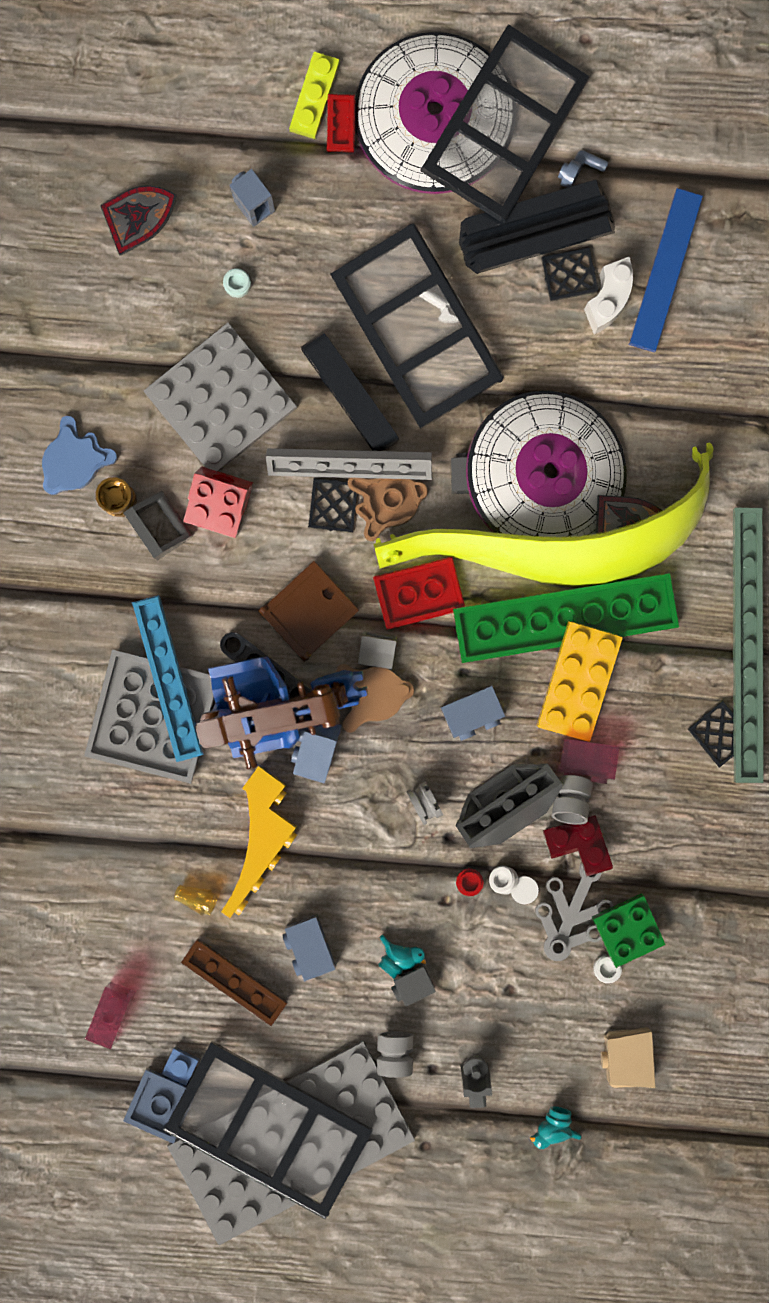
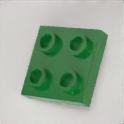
M642 893L591 916L615 968L666 945Z

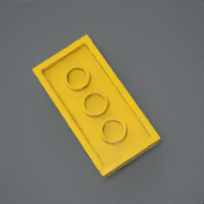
M568 621L536 724L537 727L590 742L621 645L622 636Z

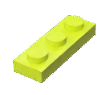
M313 52L289 126L290 132L316 139L327 105V95L331 92L340 59Z

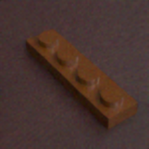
M199 939L195 941L181 961L187 968L270 1026L273 1025L288 1003Z

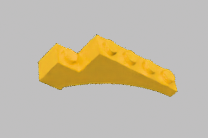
M262 766L257 767L242 788L246 791L250 817L249 842L240 878L231 897L221 911L229 918H231L234 912L240 915L248 904L245 897L250 890L256 893L265 879L261 875L266 868L272 871L281 859L277 853L284 845L288 848L297 837V834L293 832L297 826L271 808L272 804L278 806L286 796L287 792L283 790L286 784Z

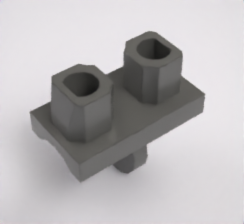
M473 1056L468 1058L464 1064H460L464 1097H469L470 1108H482L487 1106L486 1096H492L489 1067L483 1058Z

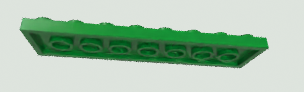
M670 573L453 609L462 663L561 647L568 621L622 637L679 628Z

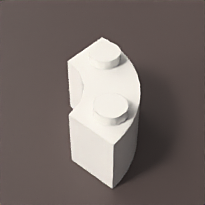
M629 257L602 268L600 273V292L595 298L588 301L584 309L594 334L601 332L614 322L629 298L633 283V270Z

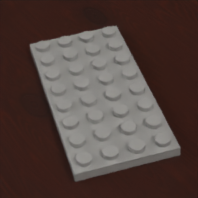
M364 1040L287 1080L288 1083L373 1128V1132L350 1175L415 1141V1137L383 1076L377 1074V1065ZM273 1089L266 1091L256 1097L228 1152L273 1176L303 1121L308 1108ZM240 1106L191 1132L219 1146ZM318 1114L282 1182L310 1197L330 1186L357 1135ZM176 1139L174 1144L169 1143L167 1146L218 1245L296 1205V1203L179 1139Z

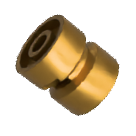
M109 477L97 486L95 492L96 501L105 512L112 516L124 517L123 512L137 503L134 489L123 479Z

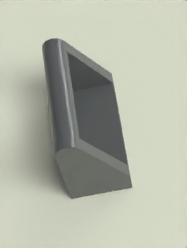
M163 491L123 512L153 558L157 561L193 537ZM155 503L159 504L180 535V537L162 547L139 515Z

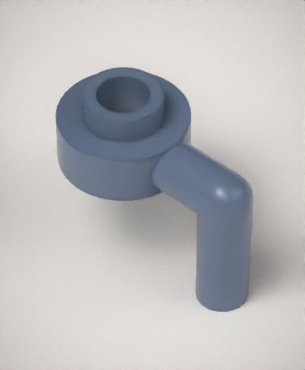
M580 150L574 160H571L570 164L564 163L558 176V178L562 179L560 185L565 188L572 187L584 163L605 172L609 162L584 150Z

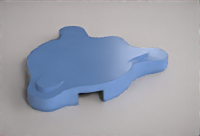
M64 416L60 421L58 437L49 444L43 454V488L50 495H57L62 491L82 489L94 479L96 473L101 468L116 463L118 459L117 454L112 449L101 448L96 435L91 432L87 433L84 437H79L76 420L71 416Z

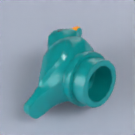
M383 934L379 937L385 946L386 955L381 957L382 960L378 963V966L393 979L398 974L401 975L403 970H410L416 964H426L425 952L422 948L393 944Z
M551 1106L546 1114V1120L538 1126V1132L530 1137L535 1147L545 1149L551 1144L560 1143L570 1138L581 1140L582 1135L572 1130L569 1126L572 1122L571 1111L562 1107Z

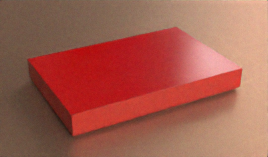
M453 557L373 577L386 630L452 614L453 609L465 607Z

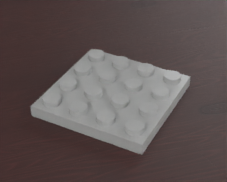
M229 323L225 324L144 390V393L206 468L215 471L222 470L297 409V406Z
M112 650L84 756L192 784L199 756L176 762L148 659ZM180 667L197 725L201 716L212 709L214 695L209 674Z

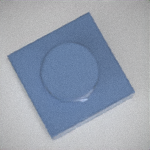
M174 1047L162 1074L187 1086L199 1058Z

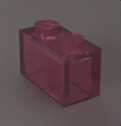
M562 738L557 771L564 772V775L591 776V782L607 784L608 779L615 780L619 747Z
M113 982L108 983L104 988L85 1040L111 1049L117 1042L136 991Z

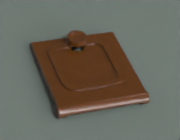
M313 561L267 605L262 606L258 612L305 662L309 660V657L349 621L359 609L324 570Z

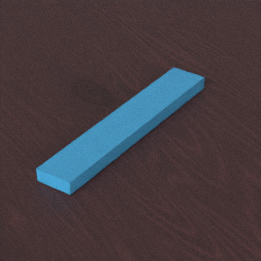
M157 595L132 602L176 762L204 755L197 735L196 723L161 597Z

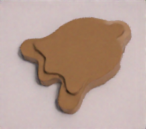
M348 479L349 489L364 497V501L356 505L355 511L366 521L364 537L370 542L375 541L385 529L398 527L410 521L415 515L420 502L428 494L427 486L423 482H416L411 479Z
M341 664L336 672L342 670L352 672L363 671L364 679L356 681L355 685L359 688L367 687L368 689L367 696L360 698L358 705L352 706V710L343 721V728L349 733L354 732L367 721H382L391 718L399 711L405 700L411 698L414 693V688L410 682L401 680L394 672L386 668L371 667L365 670H357L347 664Z

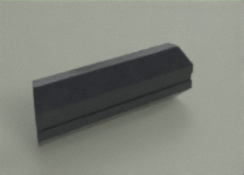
M595 179L518 202L505 223L500 222L486 212L467 217L461 222L459 245L463 252L465 265L476 274L613 234L615 233V221L608 198L600 182Z

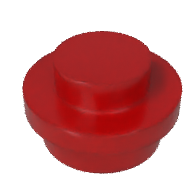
M472 868L462 870L456 878V886L459 892L465 896L477 895L484 885L480 872Z

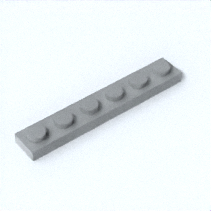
M267 448L266 451L268 476L432 480V452Z

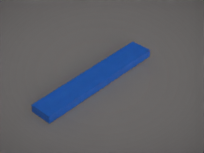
M678 188L675 191L629 345L654 353L657 349L703 196Z

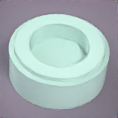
M235 268L225 274L223 285L225 291L230 296L239 298L249 292L251 281L249 275L244 270Z

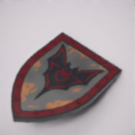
M138 186L100 205L120 256L151 240L163 229L173 212L177 199L175 193L157 186Z
M597 495L596 534L636 524L663 510L653 503L639 498Z

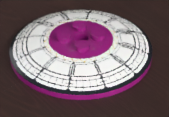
M424 32L394 42L379 53L370 63L360 80L355 96V129L364 154L384 177L403 188L427 194L453 192L420 170L490 55L486 49L468 38L456 34ZM498 62L492 73L511 85L506 72ZM485 83L463 121L508 149L515 127L516 103ZM437 102L442 105L443 110L439 114H431L427 109L428 105ZM456 131L437 165L471 186L489 174L501 159Z
M543 390L515 396L503 402L483 420L475 432L469 447L466 462V480L473 506L491 532L537 537H575L596 534L597 495L624 497L627 483V468L620 440L612 426L600 412L575 396L562 392ZM546 464H553L556 467L557 475L555 478H549L545 475L544 467Z

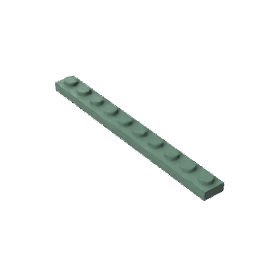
M762 508L733 509V748L735 783H763Z

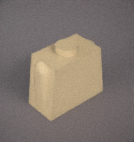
M648 1027L633 1030L609 1031L605 1034V1051H601V1066L606 1068L609 1085L614 1088H655L652 1031Z

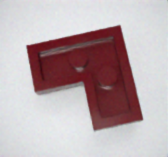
M596 815L588 817V821L585 824H563L543 830L551 859L578 851L586 877L613 869V864Z

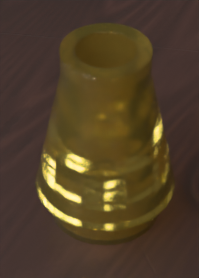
M179 885L176 889L174 900L201 916L204 914L211 915L216 905L217 894L212 893L211 889Z

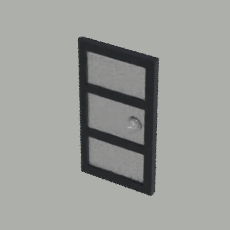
M508 24L420 171L500 222L505 223L589 81V76Z
M415 223L409 224L404 229L330 274L420 429L505 379Z
M211 1041L169 1121L164 1124L163 1131L326 1219L373 1132V1128Z

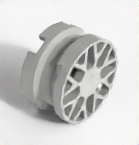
M426 781L421 783L420 787L415 789V792H411L410 789L406 791L423 825L428 824L426 821L428 817L431 819L443 816Z

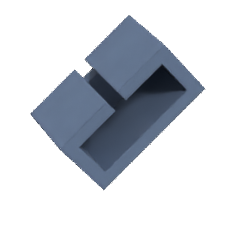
M252 169L248 172H240L232 179V183L229 186L234 202L253 227L275 212L272 195Z
M492 686L441 707L453 738L459 736L461 741L476 735L474 730L479 727L485 726V729L488 730L500 725V719L505 717Z
M322 724L315 725V735H311L309 727L299 730L300 739L298 741L301 742L300 747L295 746L291 762L296 763L293 774L325 784L342 725L340 724L329 728H323Z
M317 914L285 927L286 933L282 934L287 950H293L296 959L292 960V964L297 976L302 975L303 980L307 981L336 970L334 958L328 943L325 942L324 938L326 937Z

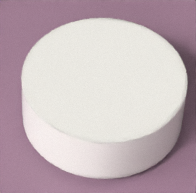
M498 866L491 872L489 883L495 892L510 894L518 885V875L510 867Z
M519 876L518 885L511 895L520 904L532 903L538 896V885L531 877Z
M605 954L595 960L593 971L601 982L613 983L621 976L622 966L615 968L609 955Z

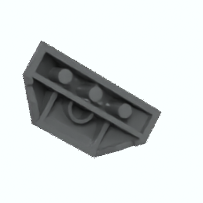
M547 763L540 765L513 764L467 795L460 818L455 826L470 848L502 844L546 814L562 789L563 784Z

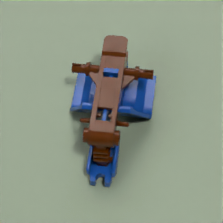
M258 657L210 667L208 671L216 704L212 711L206 712L201 716L200 721L196 725L199 742L204 748L228 744L233 758L243 756L246 769L249 770L251 767L254 769L258 767L255 754L282 748H292L300 739L298 729L309 727L311 735H315V725L322 724L323 728L337 725L340 718L338 709L358 705L360 698L367 696V687L359 688L355 685L356 681L364 679L363 671L352 672L342 670L319 677L310 683L312 692L307 694L305 693L303 683L300 682L298 683L300 696L289 699L286 685L268 657ZM311 713V715H310V716H307V717H304V715H303V714Z

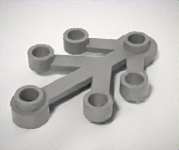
M582 863L579 866L581 880L569 906L562 891L563 882L558 877H550L546 882V888L552 893L562 919L558 932L551 918V906L546 902H540L535 907V913L541 919L547 934V939L544 942V952L548 958L554 961L566 959L570 955L572 947L588 941H600V935L596 938H591L589 935L590 930L596 928L595 924L589 925L586 931L572 936H569L573 926L592 919L591 916L600 913V907L603 903H609L610 908L614 906L611 901L602 899L597 905L580 911L592 882L597 881L602 874L601 872L586 877ZM554 880L560 884L557 890L550 889V883ZM541 906L548 907L547 915L541 916L538 911ZM558 942L561 943L563 949L560 952L553 951V945Z

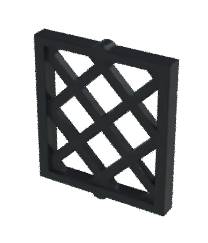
M590 247L541 257L545 275L544 281L547 285L550 302L598 292ZM581 254L577 261L570 257ZM584 256L588 257V268L580 263ZM562 258L559 264L552 261L553 259ZM566 259L574 264L570 272L561 267ZM547 263L556 268L552 275H549L547 272ZM577 266L585 271L581 279L573 275ZM558 270L567 275L562 283L554 278ZM588 274L592 276V287L584 282ZM569 278L578 282L574 290L565 285ZM551 281L560 286L555 294L551 292ZM581 285H583L584 287H586V288L588 289V290H583V291H578V292H577V290L579 289V287H580ZM562 289L569 292L568 294L559 295Z
M313 479L308 528L324 529L330 532L342 531L353 533L357 493L349 490L346 494H343L338 488L340 485L348 486V482ZM321 483L331 484L333 487L330 488L327 492H324L319 485ZM317 488L322 495L315 500ZM336 490L341 498L333 503L327 495ZM354 492L353 504H351L346 497ZM325 498L331 506L322 511L317 503ZM344 500L350 508L341 513L336 505ZM315 507L320 514L313 519ZM334 509L339 516L331 522L325 514ZM352 511L351 522L349 523L344 516ZM323 517L328 525L318 526L315 522ZM342 519L347 527L336 528L334 524Z
M723 701L708 713L703 714L701 719L687 729L719 768L734 756L733 732L732 734L723 733L724 723L733 724V720L724 719L725 710L732 719L733 713ZM721 709L720 719L711 718V714L715 710ZM706 721L705 731L696 730L698 724ZM710 721L720 722L719 732L709 731ZM697 734H705L704 743ZM709 735L718 736V746L708 745ZM722 736L732 737L731 747L722 746ZM708 748L717 749V757ZM721 750L731 751L727 758L720 760Z

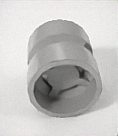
M560 776L558 779L563 784V787L557 795L559 798L554 800L552 817L557 821L567 824H585L588 821L590 808L586 802L589 801L592 795L593 783L579 776Z
M400 1031L378 1033L377 1050L382 1054L377 1057V1074L384 1077L398 1078L413 1075V1058L409 1056V1053L413 1051V1034Z

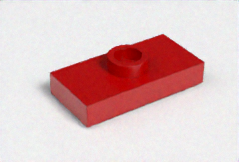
M328 94L327 151L354 152L355 95Z

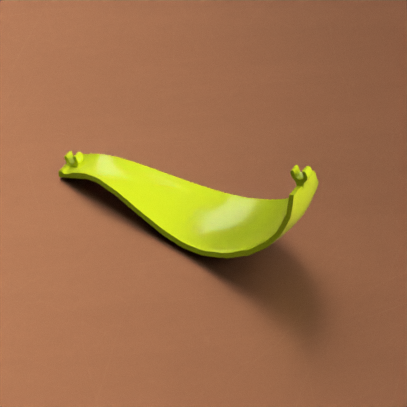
M710 442L706 443V453L702 454L698 452L696 446L692 448V458L698 463L700 468L699 479L696 485L682 499L670 507L636 524L602 534L575 537H537L462 529H431L399 537L390 534V541L381 543L380 538H376V543L374 544L379 568L381 569L421 556L442 555L472 561L541 583L573 588L614 583L635 577L660 564L681 547L702 518L709 494V461L713 457V446Z

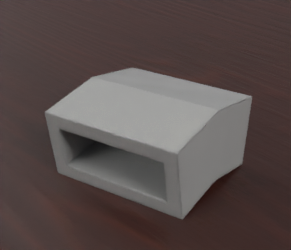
M363 631L358 664L392 670L397 637Z

